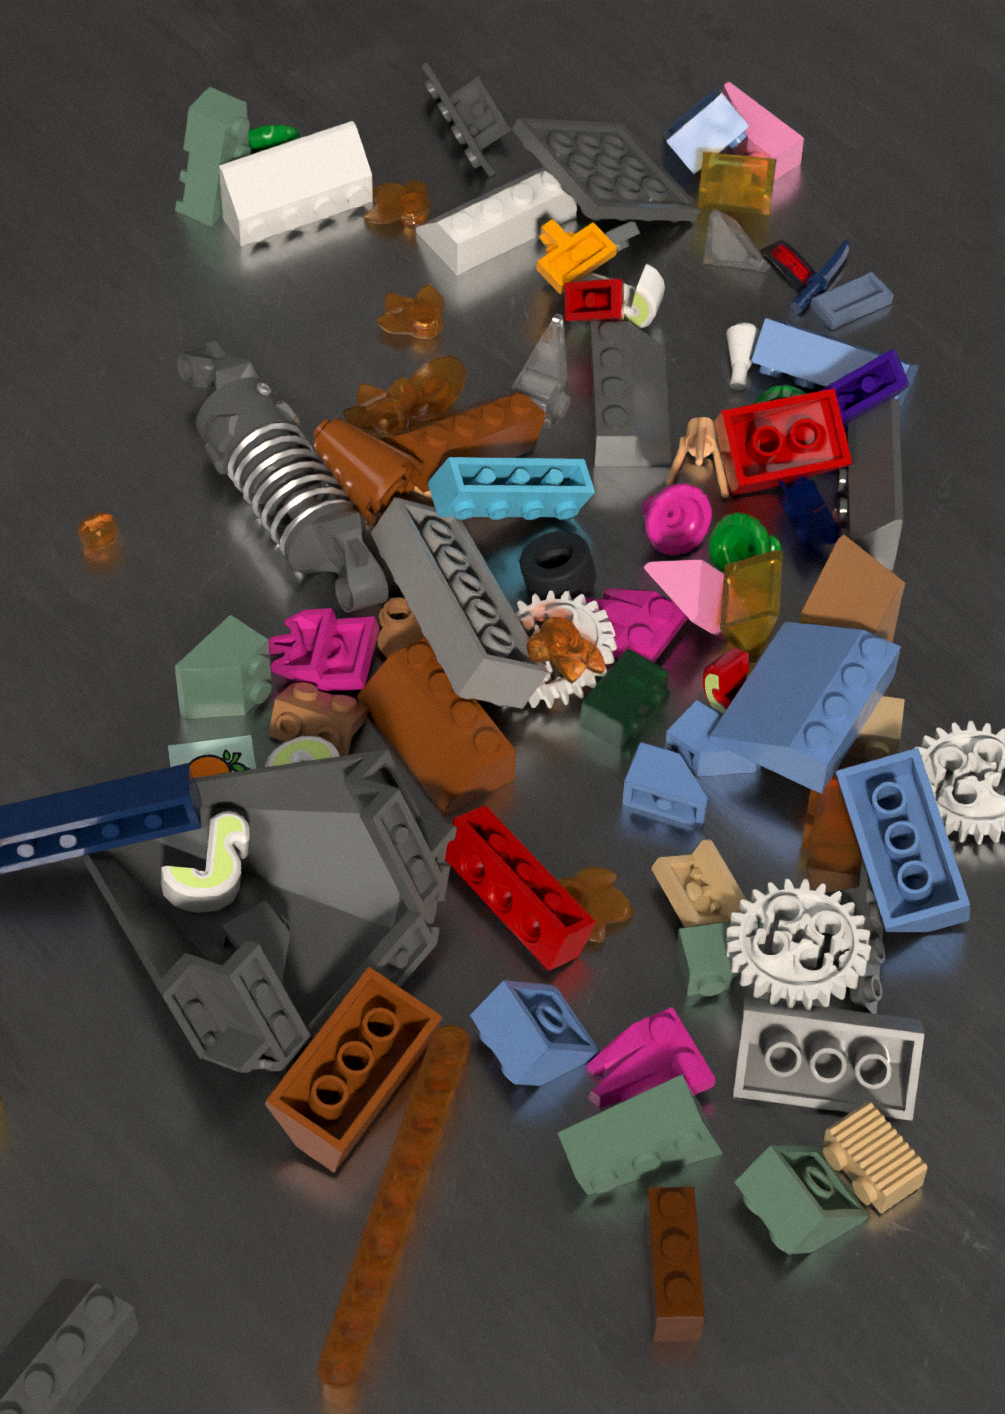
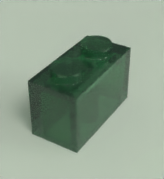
M628 648L582 701L580 727L622 750L631 738L637 739L642 734L647 725L648 718L654 710L659 712L666 705L670 697V690L667 689L669 671Z

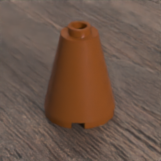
M335 418L332 421L329 419L324 420L313 433L315 438L313 448L362 517H364V520L371 525L378 523L375 517L380 513L384 514L394 497L403 500L408 497L416 486L411 481L415 471L420 475L424 471V465L418 459L341 418Z

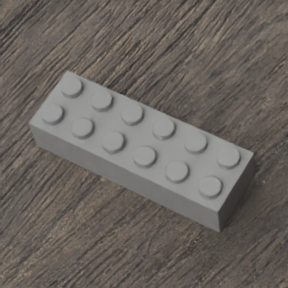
M394 497L370 534L379 549L380 555L387 563L393 575V580L402 591L409 609L416 617L422 629V634L427 638L438 663L442 666L451 682L453 691L464 699L473 698L492 702L498 706L507 705L523 709L549 672L462 520H458L455 517H438L435 507Z

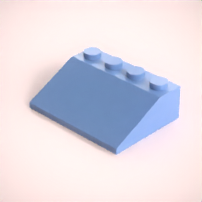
M784 621L710 734L709 742L822 794L893 680L901 646L861 629Z

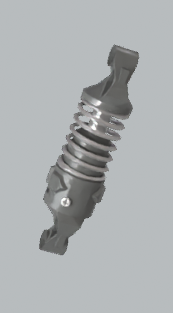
M216 341L205 343V347L178 354L177 369L182 382L188 387L197 386L207 389V399L200 407L196 417V431L205 442V454L220 474H227L236 488L243 492V498L249 505H252V511L258 518H261V524L265 529L271 531V538L276 544H280V551L293 569L304 574L324 571L337 573L338 579L335 582L336 597L341 608L347 613L387 601L389 590L383 570L362 541L365 533L364 517H362L347 494L342 491L337 480L332 477V473L326 465H323L321 458L305 439V436L300 431V419L286 400L277 399L265 381L259 379L251 362L238 356L228 355ZM321 481L326 482V488H321ZM324 493L322 499L318 502L316 499L318 494ZM330 494L335 495V500L327 501ZM281 518H292L288 525L278 526Z

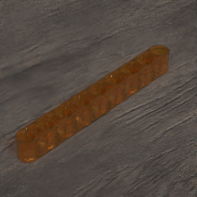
M456 1025L442 1026L435 1030L430 1038L318 1362L319 1392L325 1403L332 1407L344 1408L350 1406L357 1401L362 1392L469 1072L470 1038L463 1028ZM445 1051H455L459 1054L455 1056H445L441 1053ZM437 1088L445 1090L446 1092L444 1094L434 1095L429 1093L428 1091ZM420 1127L433 1129L431 1133L420 1134L414 1130ZM407 1166H415L420 1171L408 1174L401 1171V1169ZM393 1206H402L407 1209V1211L401 1214H392L387 1210ZM384 1246L393 1249V1252L383 1256L375 1254L373 1250ZM365 1288H374L380 1292L370 1298L358 1294L359 1291ZM350 1330H360L366 1334L358 1340H349L343 1336ZM341 1372L350 1375L351 1379L345 1383L336 1384L331 1382L329 1377Z

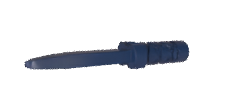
M845 240L819 273L814 272L807 279L806 286L789 304L793 312L801 313L811 302V298L818 293H823L828 287V282L842 266L850 248L848 241Z

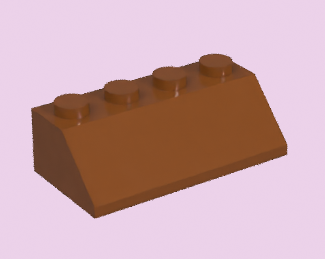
M520 391L480 401L383 437L381 440L413 456L424 465L422 475L415 471L411 481L416 484L420 491L425 493L430 491L428 481L448 457L514 458L535 450L546 413Z
M426 637L392 653L368 681L365 689H362L357 695V702L369 707L368 717L443 816L515 780L516 750L476 699H464L453 691L451 682L442 666L438 663L436 655Z
M368 967L267 1098L265 1105L297 1148L335 1173L434 1039L443 1016Z

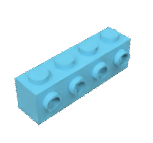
M448 457L428 481L438 517H455L458 520H465L471 517H489L492 520H499L505 517H523L526 520L539 517H557V519L566 520L576 516L579 510L595 494L585 459Z

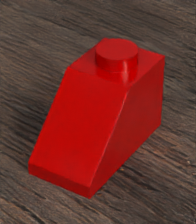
M622 279L565 283V321H624L625 302L624 282Z

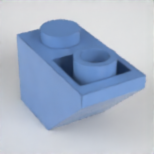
M698 700L667 730L665 748L681 754L691 772L697 777L755 773L760 768V765L709 742V736L723 714L715 708L707 707Z

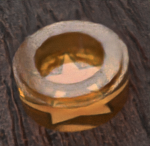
M96 513L87 517L79 524L77 534L85 548L98 550L109 546L116 540L119 535V527L111 514Z

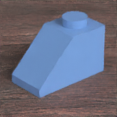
M640 742L624 782L622 805L703 829L708 798L681 754L672 752L663 746H652Z

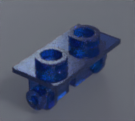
M806 476L800 477L794 482V486L788 489L783 481L780 480L779 484L785 496L779 500L789 519L798 517L801 524L795 527V530L805 548L813 545L819 557L822 558L823 554L819 546L824 543L831 545L838 541L840 538L839 525L835 522L827 506L813 513L814 510L825 505L813 480L808 479Z

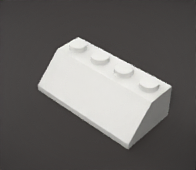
M353 121L219 165L223 220L241 247L373 202L372 173L357 127Z
M540 168L417 226L416 233L458 276L540 236L541 226L551 219L560 226L576 218L577 202L561 189V184L552 174Z

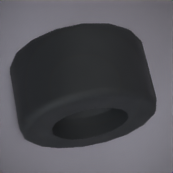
M554 531L539 536L525 547L519 560L521 573L529 595L532 597L536 594L541 601L546 600L549 591H553L556 599H560L565 591H569L572 601L580 594L586 596L593 588L597 577L588 543L580 535L570 531Z

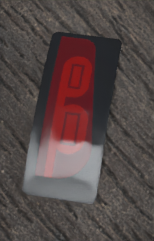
M779 240L760 249V252L768 257L784 273L797 292H800L806 286L807 279L815 272L810 264L784 240Z

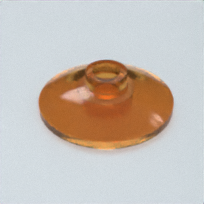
M444 355L434 358L420 367L410 378L403 391L401 404L404 413L412 420L427 421L445 412L456 401L466 382V368L464 364L455 356Z

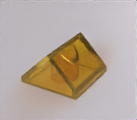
M703 152L697 208L770 215L776 159Z
M773 550L725 565L720 630L736 648L749 653L750 662L756 663L779 617L783 551Z

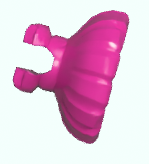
M677 483L666 486L660 492H657L655 496L652 494L642 503L645 531L649 541L656 550L663 554L677 556L688 553L698 546L704 539V536L708 534L712 519V507L710 506L707 494L703 493L695 485Z

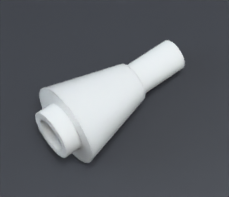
M738 323L726 331L730 361L733 368L730 387L736 391L745 389L747 371L752 364L751 360L761 332L750 323Z

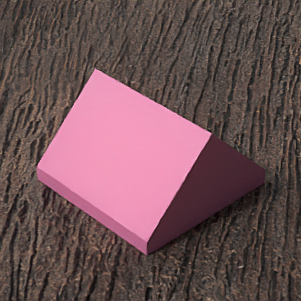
M703 560L647 563L644 569L691 622L723 641L730 636L734 580Z

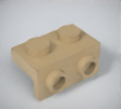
M711 839L702 840L691 855L658 857L651 867L684 928L731 921L732 912L739 913L740 901L742 899L747 901Z

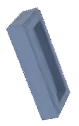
M870 272L811 298L810 308L832 331L892 304L894 294L873 272Z

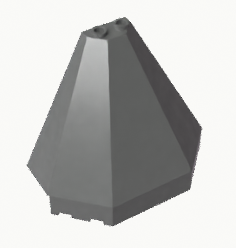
M388 749L196 777L194 780L200 794V829L81 856L200 1059H206L241 1073L251 1072L254 1069L289 1071L368 967L398 987H401L437 945L440 927L434 925L437 902L445 900L450 866L444 865L447 844L451 840H455L457 826L419 816L420 812ZM224 811L236 812L243 816L250 828L249 849L246 858H240V889L233 902L219 911L201 913L185 911L174 906L163 895L161 867H186L205 871L210 819ZM263 901H266L274 912L281 913L290 928L291 934L282 983L258 943L245 940L228 960L217 947L222 924Z

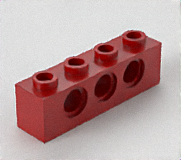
M486 805L455 817L452 825L457 826L455 840H451L447 844L445 860L548 971L578 958L596 921Z

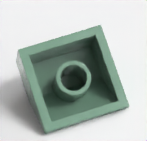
M230 614L175 665L180 715L185 719L245 715L254 705L263 703L272 689L268 639Z
M770 1145L735 1181V1184L744 1194L743 1201L754 1214L760 1216L770 1230L769 1236L772 1242L787 1254L812 1253L860 1225L870 1217L840 1175L829 1165L817 1145Z

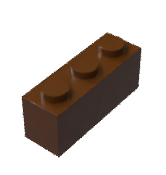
M695 1187L648 1188L645 1205V1227L653 1342L700 1341L705 1314Z

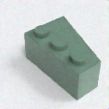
M209 86L189 107L183 150L189 152L187 169L183 168L180 170L179 181L185 183L183 199L176 201L175 211L210 227L223 215L219 165L251 155L246 102Z
M683 1075L557 1132L575 1178L587 1195L604 1193L626 1183L723 1154L703 1107Z

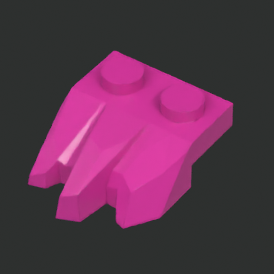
M606 588L603 599L585 598L587 604L595 600L599 610H605L609 622L612 623L616 635L614 639L617 645V649L612 651L613 657H617L644 673L648 672L687 620V616L674 601L655 591Z
M332 608L303 610L284 620L285 625L291 631L290 634L274 636L269 639V654L279 658L274 660L270 666L272 672L297 682L310 683L323 691L365 689L380 627L375 616L337 619Z
M673 1007L629 1026L586 1066V1069L593 1076H605V1079L588 1096V1099L599 1108L618 1102L622 1103L680 1075L684 1076L695 1095L714 1087L715 1076Z

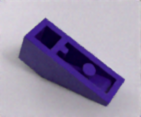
M891 349L819 391L835 388L844 430L846 431L848 422L886 401L894 399L910 386V383L896 349Z

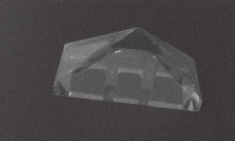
M717 209L710 213L703 264L766 272L770 268L767 261L736 219Z

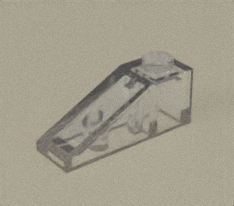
M557 313L510 389V394L521 391L546 413L542 427L549 430L552 429L558 417L563 418L566 415L571 402V396L567 395L568 375L563 315Z

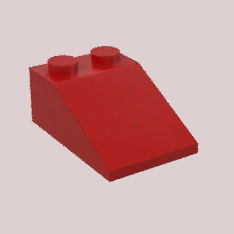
M835 388L722 410L714 421L731 496L770 489L853 464Z

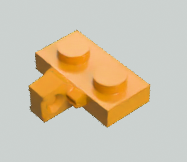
M551 219L541 226L539 239L547 247L545 251L547 255L537 261L536 270L559 294L565 292V283L582 280L613 258L618 247L593 222L575 234L572 231L566 233Z

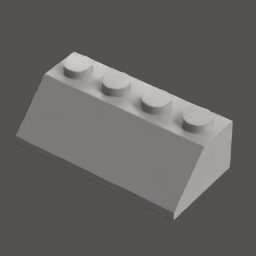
M744 997L733 1097L843 1112H853L870 1101L873 1103L874 1108H877L884 1117L913 1121L925 1036L922 1020L812 1006L811 1010L807 1011L803 1004L795 1003L793 1009H788L786 1002L778 1001L772 1006L770 1005V1000Z

